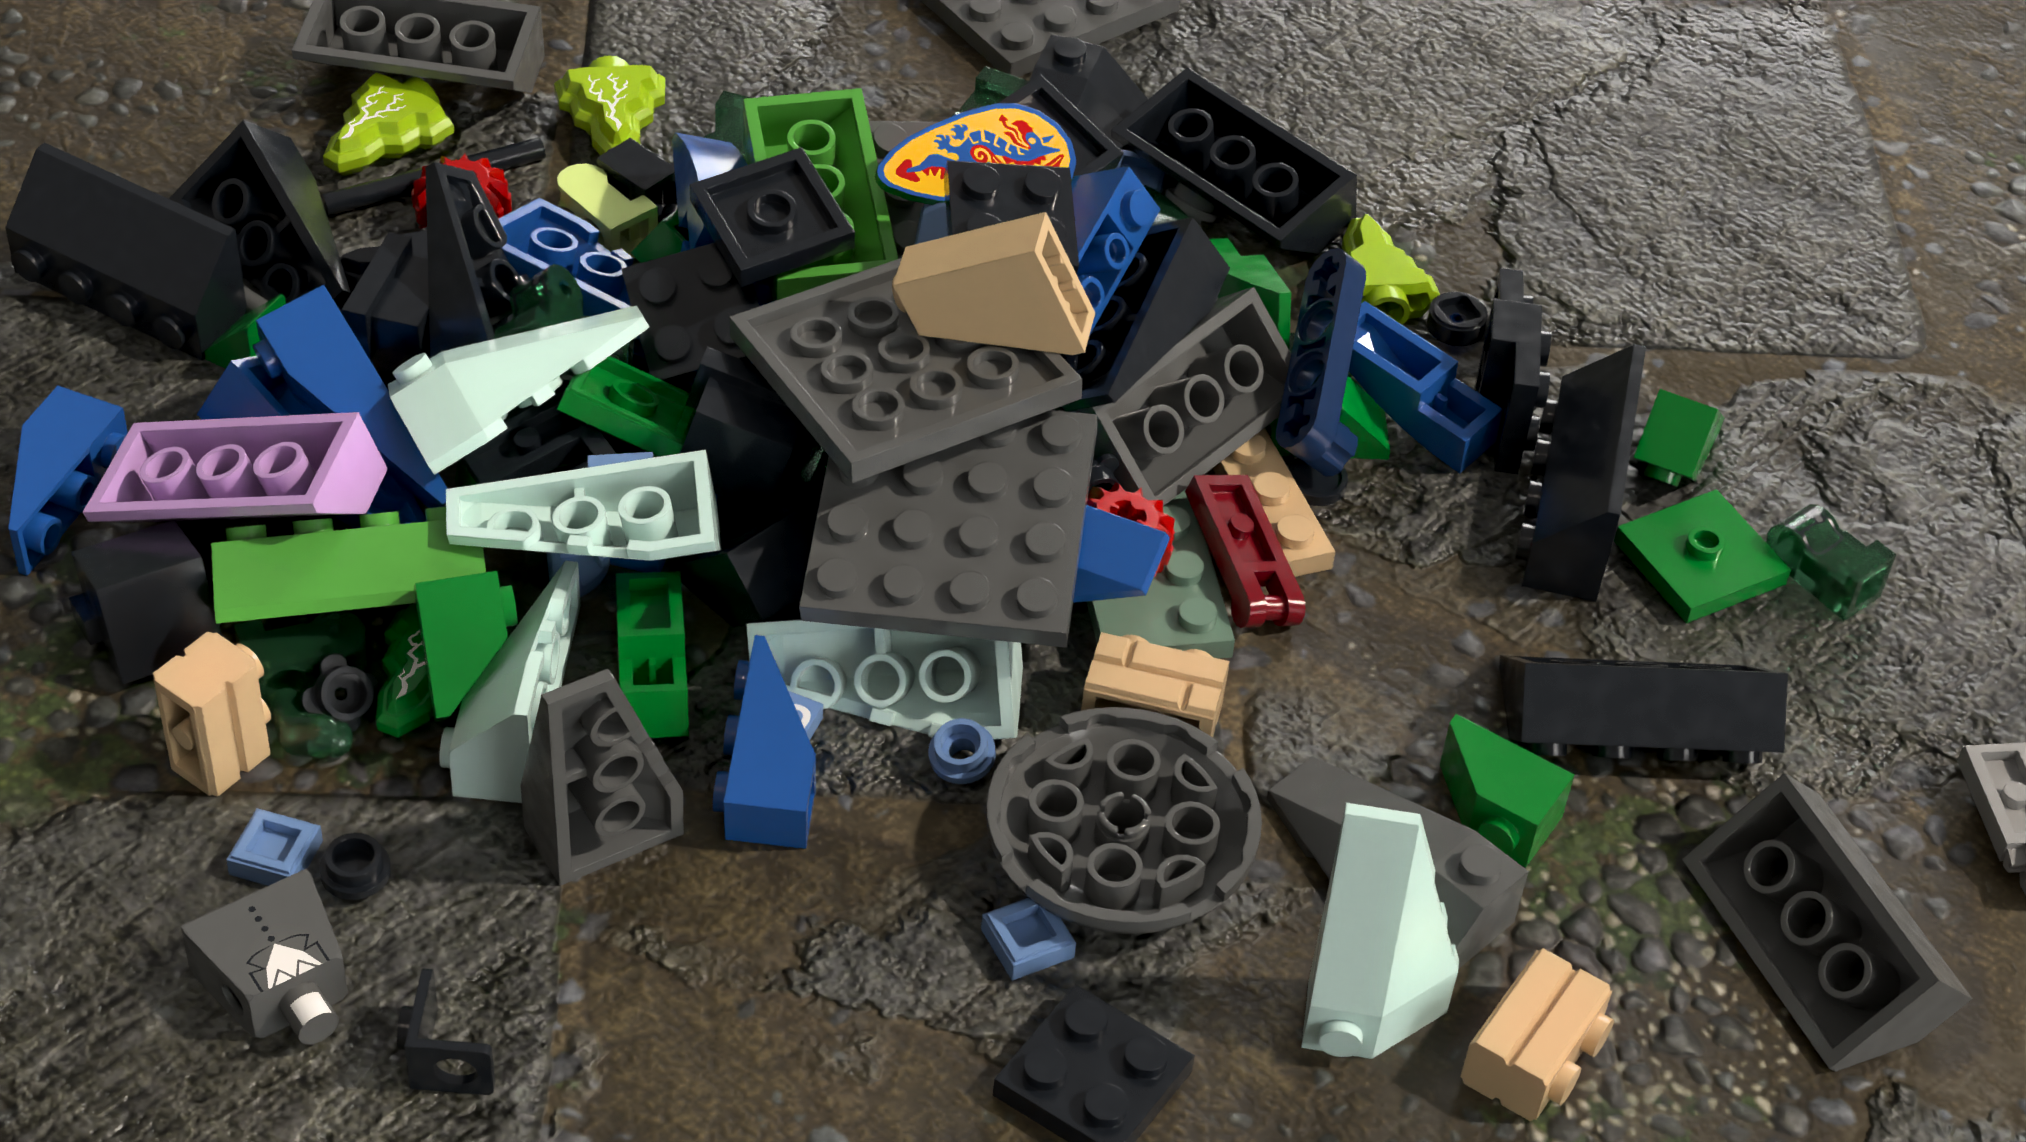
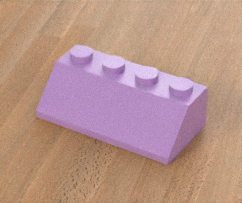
M359 412L133 423L86 505L83 514L88 522H160L171 520L188 521L366 514L388 468Z

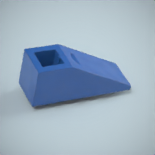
M1129 166L1077 175L1071 181L1079 258L1077 276L1095 311L1090 334L1161 210Z
M57 385L22 425L8 528L19 574L28 576L45 555L51 554L56 549L62 534L78 515L83 513L128 433L123 407Z
M755 635L750 661L739 660L737 664L734 700H742L740 716L728 715L723 753L724 755H731L732 759L729 772H717L713 793V811L724 813L725 840L806 849L816 793V754L765 636Z

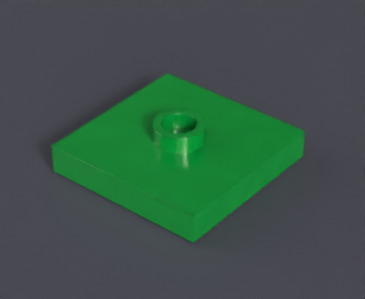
M611 356L586 372L574 374L557 410L648 452H653V454L659 457L680 453L696 409L685 405L689 392Z
M1717 489L1619 525L1614 537L1616 545L1686 624L1787 584L1791 572L1787 564Z

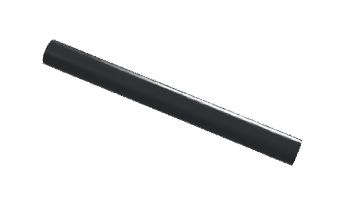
M537 137L468 155L467 157L470 161L488 158L491 168L495 167L505 170L543 160L546 158V153L542 140ZM422 168L323 193L320 196L326 215L331 216L411 195L414 189V181L421 177Z

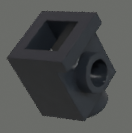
M632 138L609 149L597 158V166L602 168L607 174L608 183L626 198L632 201L644 195L658 206V224L660 223L663 207L667 204H677L674 162L669 164L659 154L651 152Z

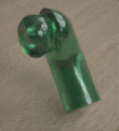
M283 688L272 692L267 699V706L270 710L279 742L286 752L300 757L322 759L328 755L339 758L350 750L353 742V733L347 723L335 721L330 715L305 712L301 706L300 694L295 689Z

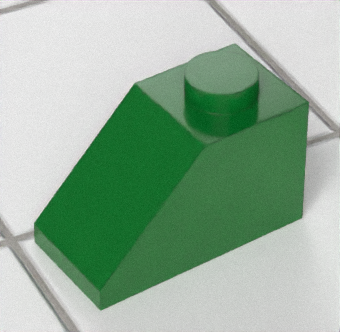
M1659 389L1634 454V458L1637 461L1647 464L1643 475L1674 487H1678L1681 477L1696 482L1725 419L1720 411L1711 406Z
M497 571L418 582L414 585L413 591L434 722L447 720L507 640L506 627L518 625L512 586L500 587Z
M1455 714L1449 723L1439 765L1461 824L1478 832L1514 861L1526 868L1563 817L1574 774L1458 714Z

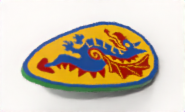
M996 103L962 112L907 137L890 150L878 165L875 180L878 186L885 192L910 201L934 205L945 202L944 172L947 160L1070 167L1071 181L1077 160L1072 141L1057 122L1039 110L1018 103Z

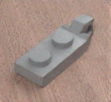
M2026 742L1963 746L1957 762L1999 861H2003V867L2008 873H2020V886L2026 895Z

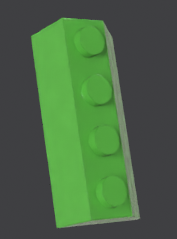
M862 88L743 99L744 152L747 165L802 147L855 231V247L853 249L769 277L768 282L772 302L897 260L898 255L884 190L878 186L875 180L878 162Z
M446 507L425 509L426 522L400 524L399 512L359 515L360 528L336 531L333 530L332 518L292 522L294 535L267 537L266 525L225 528L227 541L211 543L215 621L218 624L415 603L413 591L415 583L485 573L483 547L449 544L446 526Z

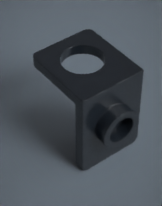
M422 968L414 1005L402 1006L397 1028V1047L400 1050H405L410 1089L480 1095L493 1094L495 1073L493 1052L490 1045L432 1039L438 1011L434 969ZM444 1059H458L471 1064L476 1071L469 1075H454L441 1070L436 1063Z

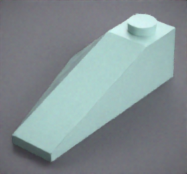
M632 306L442 351L430 359L426 353H421L407 360L393 371L396 380L388 384L389 396L427 465L435 475L506 430L507 426L504 420L507 418L508 412L516 406H519V408H525L532 404L540 406L554 396V391L563 382L560 375L568 369H571L573 374L576 375L592 369L647 330L649 325L639 308Z
M706 450L446 489L447 538L449 544L649 561L722 550L718 508Z
M565 561L462 700L455 728H444L440 745V766L450 768L453 796L522 803L520 785L541 695L562 687L581 605L578 562Z
M801 619L746 624L749 661L754 636H765L788 691L824 704L823 709L829 708L867 718L869 721L879 724L893 725L927 734L928 737H933L946 722L958 718L977 722L991 734L993 739L1016 738L1018 735L1023 673L1021 643L801 621Z
M1346 803L1309 976L1301 1048L1324 1051L1336 1057L1357 1056L1373 1059L1447 1013L1458 973L1459 958L1455 944L1451 945L1448 935V916L1444 902L1439 901L1434 882L1435 867L1420 814Z

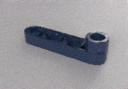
M1339 248L1330 249L1323 253L1308 272L1276 428L1278 445L1325 477L1334 476L1341 472L1346 462L1355 455L1358 446V437L1350 432L1348 427L1339 422L1366 281V270L1362 264ZM1321 373L1318 380L1313 384L1316 377Z

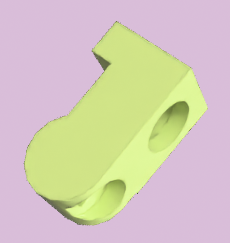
M587 163L575 164L566 167L559 173L557 177L558 190L561 192L559 205L570 209L577 217L589 222L600 231L598 242L610 252L623 249L631 257L635 258L630 252L658 225V206L644 195L630 201L608 183L607 174L596 165Z

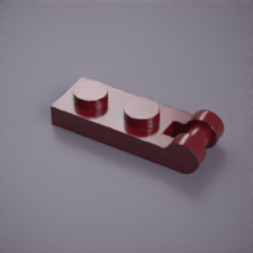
M1194 475L1185 490V494L1231 595V615L1236 626L1240 628L1261 627L1268 620H1272L1277 626L1300 625L1304 619L1306 609L1304 596L1249 476ZM1261 587H1266L1269 595H1264Z

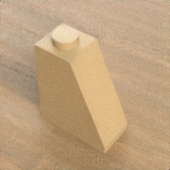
M1046 212L907 246L898 271L892 280V292L896 305L902 312H907L920 336L1067 355L1085 353L1095 311Z

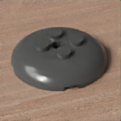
M1106 707L1087 709L1060 716V725L1046 730L1034 738L1027 733L1018 740L1000 761L992 777L987 798L986 822L990 843L1005 873L1037 905L1053 915L1086 928L1114 933H1149L1191 923L1219 907L1238 889L1250 872L1257 856L1262 826L1261 808L1256 790L1244 768L1237 771L1217 751L1218 741L1207 733L1177 718L1161 713L1134 708ZM1118 830H1123L1125 832L1124 834H1119Z

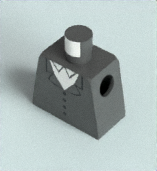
M307 868L181 925L188 965L193 976L252 1037L265 1038L283 1028L291 1026L301 1043L315 1044L326 1039L335 1031L339 1023V1017L332 1008V1005L342 1001L348 994L344 962L317 888Z

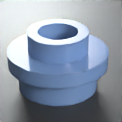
M958 718L946 722L938 729L929 744L928 753L932 769L943 780L955 784H967L981 779L991 770L996 758L993 737L984 727L970 719ZM961 750H968L973 753L972 756L964 759L952 758L956 752Z

